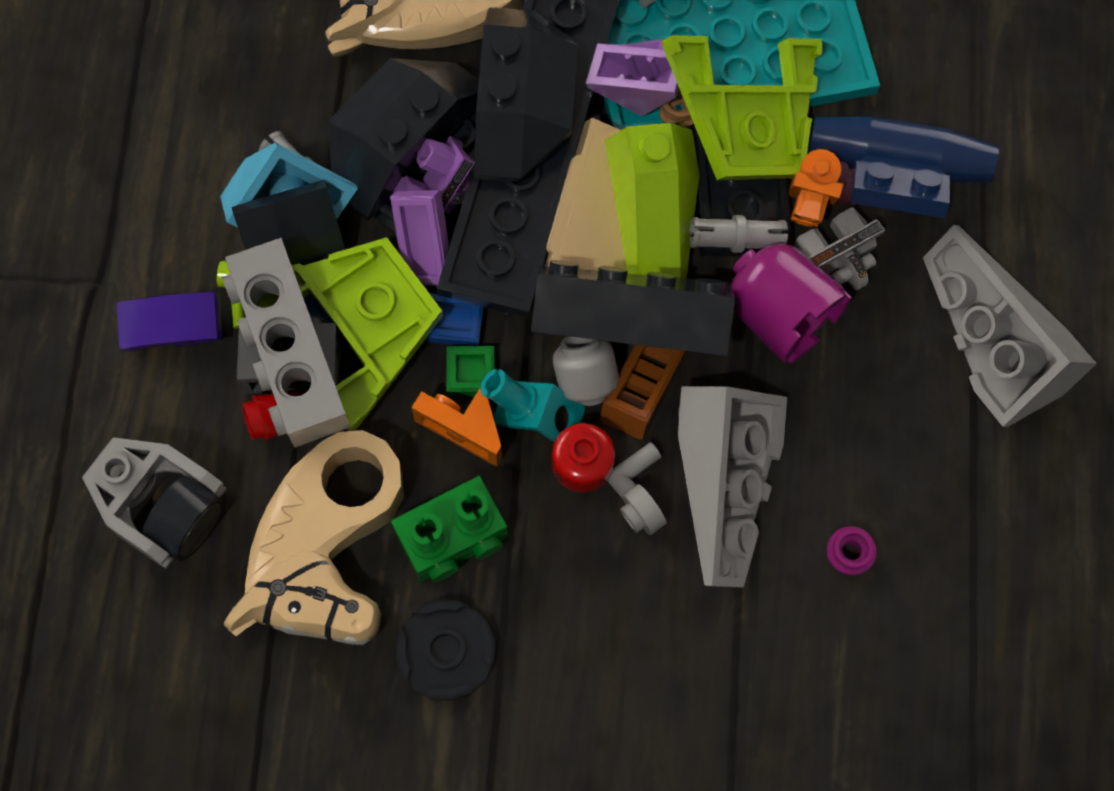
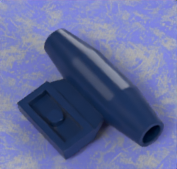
M873 116L814 117L808 153L817 149L828 150L836 155L840 164L854 168L851 203L946 218L950 204V182H992L999 155L998 145L947 128Z

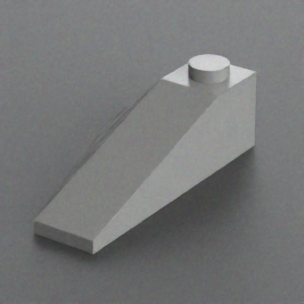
M953 225L923 257L941 306L948 310L957 335L953 337L959 351H964L973 374L969 376L974 392L1003 427L1014 424L1062 397L1097 364L1068 329L959 225Z
M681 387L678 439L704 585L744 587L759 535L757 525L754 522L760 501L768 502L772 486L765 482L771 461L780 460L784 446L787 397L732 387Z

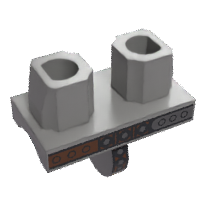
M851 207L838 214L830 224V227L839 238L838 241L828 245L817 228L807 231L796 239L794 247L799 249L823 271L830 274L829 276L841 285L847 281L853 289L859 290L868 285L869 280L866 270L876 265L875 258L868 252L876 248V237L883 234L885 230L877 219L868 224L856 209Z

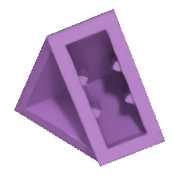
M665 38L624 45L598 43L586 80L587 87L640 116L676 98L679 86L662 47V40Z

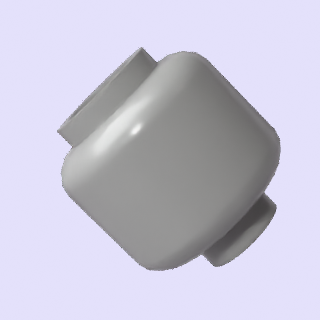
M567 336L553 354L552 360L558 386L563 390L566 399L579 402L585 406L600 404L605 400L606 396L616 389L620 378L613 346L609 341Z

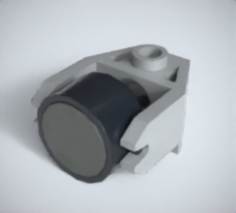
M113 437L82 477L106 526L117 536L166 569L173 561V557L180 562L184 561L202 546L216 527L224 509V502L220 497L227 488L223 486V483L168 444ZM170 472L181 473L184 477L174 482L152 508L145 522L142 535L137 531L133 520Z

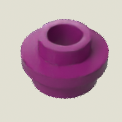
M848 526L837 530L830 537L826 553L828 561L836 571L844 575L856 576L866 572L873 565L877 550L875 542L869 533L861 528ZM847 544L855 546L859 553L858 559H847L842 552L843 546Z

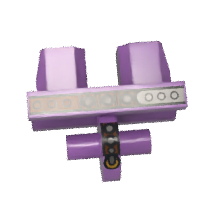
M452 136L448 138L446 143L426 139L417 153L416 161L420 168L427 170V173L421 182L407 175L402 177L395 187L393 194L396 191L441 190L444 212L451 214L457 204L462 205L472 174L470 170L475 162L464 152L462 141Z

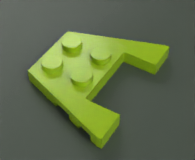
M671 35L662 40L663 50L717 180L794 178L796 172H800V165L808 151L812 119L807 117L810 95L816 93L818 77L813 75L815 59L821 56L822 39L788 38L778 43L783 86L715 85L713 82L708 36Z
M387 237L329 254L328 259L304 266L300 263L292 265L303 299L310 294L314 296L330 320L336 323L341 335L364 364L363 368L336 385L350 425L349 431H355L443 317L441 308ZM266 294L257 301V304L261 308H268L277 302L279 296L276 294Z

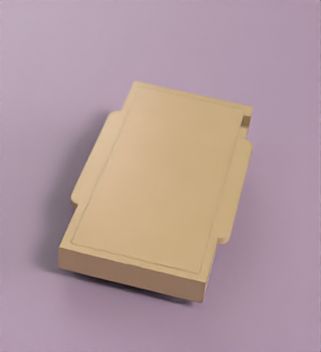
M594 118L584 123L576 154L571 159L547 242L546 249L548 253L544 266L549 267L551 260H563L578 263L579 269L598 271L599 266L619 267L627 270L605 146V139L619 132L620 129Z

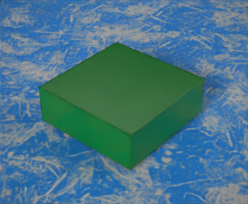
M447 346V397L475 396L484 377L495 369L494 346Z

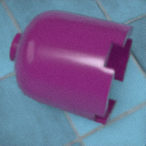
M773 244L766 246L757 253L751 249L733 267V271L737 273L731 284L735 295L734 312L776 357L784 363L788 361L791 364L812 349L820 341L814 333L827 319L836 324L852 299L838 282L799 249L790 244Z

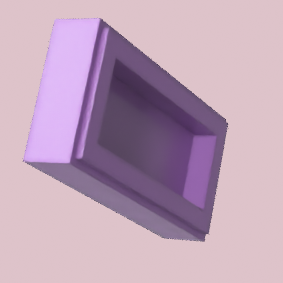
M441 190L396 191L390 196L399 253L423 286H437L449 249Z

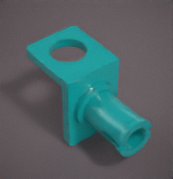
M501 369L490 371L481 383L482 395L498 404L493 416L495 425L498 427L536 430L554 442L560 434L555 426V414L559 407L563 405L568 411L569 420L566 428L571 425L580 424L585 412V407L582 404L566 399L563 390L556 385L515 381Z

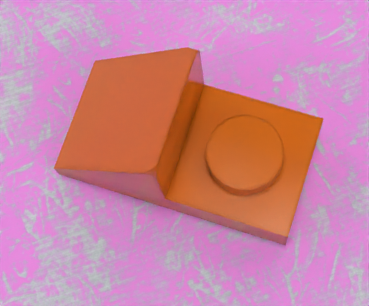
M481 388L464 414L460 413L461 407L448 397L436 394L433 398L421 391L411 407L415 422L496 467L502 460L501 444L489 400L482 395Z

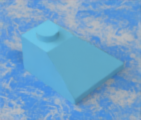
M275 142L244 159L220 197L226 222L237 227L232 211L233 206L324 180L337 219L358 188L353 182Z

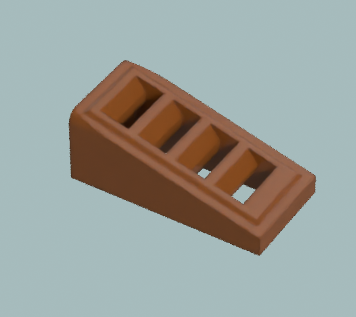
M635 345L619 373L620 380L616 389L606 396L603 402L600 421L632 437L643 439L684 357L685 351ZM643 354L666 364L665 369L641 359ZM635 371H636V372H639V373H641V374H643V375H645V376H647V377H650V378H652V379H654V380H656V381H658V382H657V384H655V383H653V382H651V381H648V380H646V379H644V378H642V377H640V376L635 375L634 372H635ZM626 388L648 397V401L625 391Z

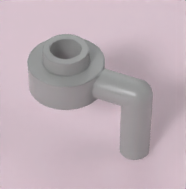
M651 442L613 468L612 474L608 479L609 484L625 503V506L620 508L624 519L636 533L644 529L649 535H652L666 525L667 521L649 493L640 484L636 485L631 479L661 458L659 451Z

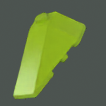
M673 123L627 126L605 139V146L628 273L647 275L648 272H660L675 275L677 278H687L690 254L689 238L692 237V234H689V224L691 218L695 215L700 176L692 130Z

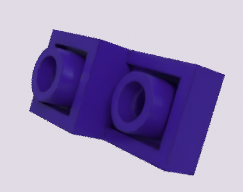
M219 293L175 294L117 302L119 349L131 352L165 345L184 347L222 340Z

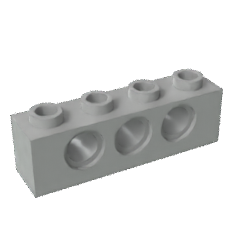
M279 238L225 257L231 274L223 276L222 279L231 303L241 302L246 317L237 321L247 348L254 345L257 346L261 361L253 363V367L262 391L272 389L277 405L268 409L278 436L287 433L295 448L350 428L282 239ZM266 294H276L279 296L277 302L268 308L256 306L257 301ZM288 336L295 339L292 347L286 351L276 352L271 349L273 343L278 338ZM297 380H307L311 383L310 389L301 396L295 397L287 394L288 387Z

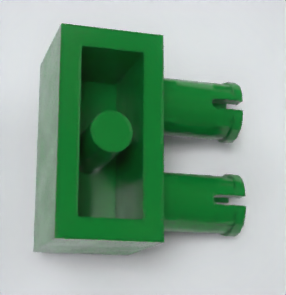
M480 475L391 520L394 532L420 582L431 578L433 583L444 580L459 570L458 563L473 555L476 556L477 560L486 558L503 547L501 541L508 538L507 526Z

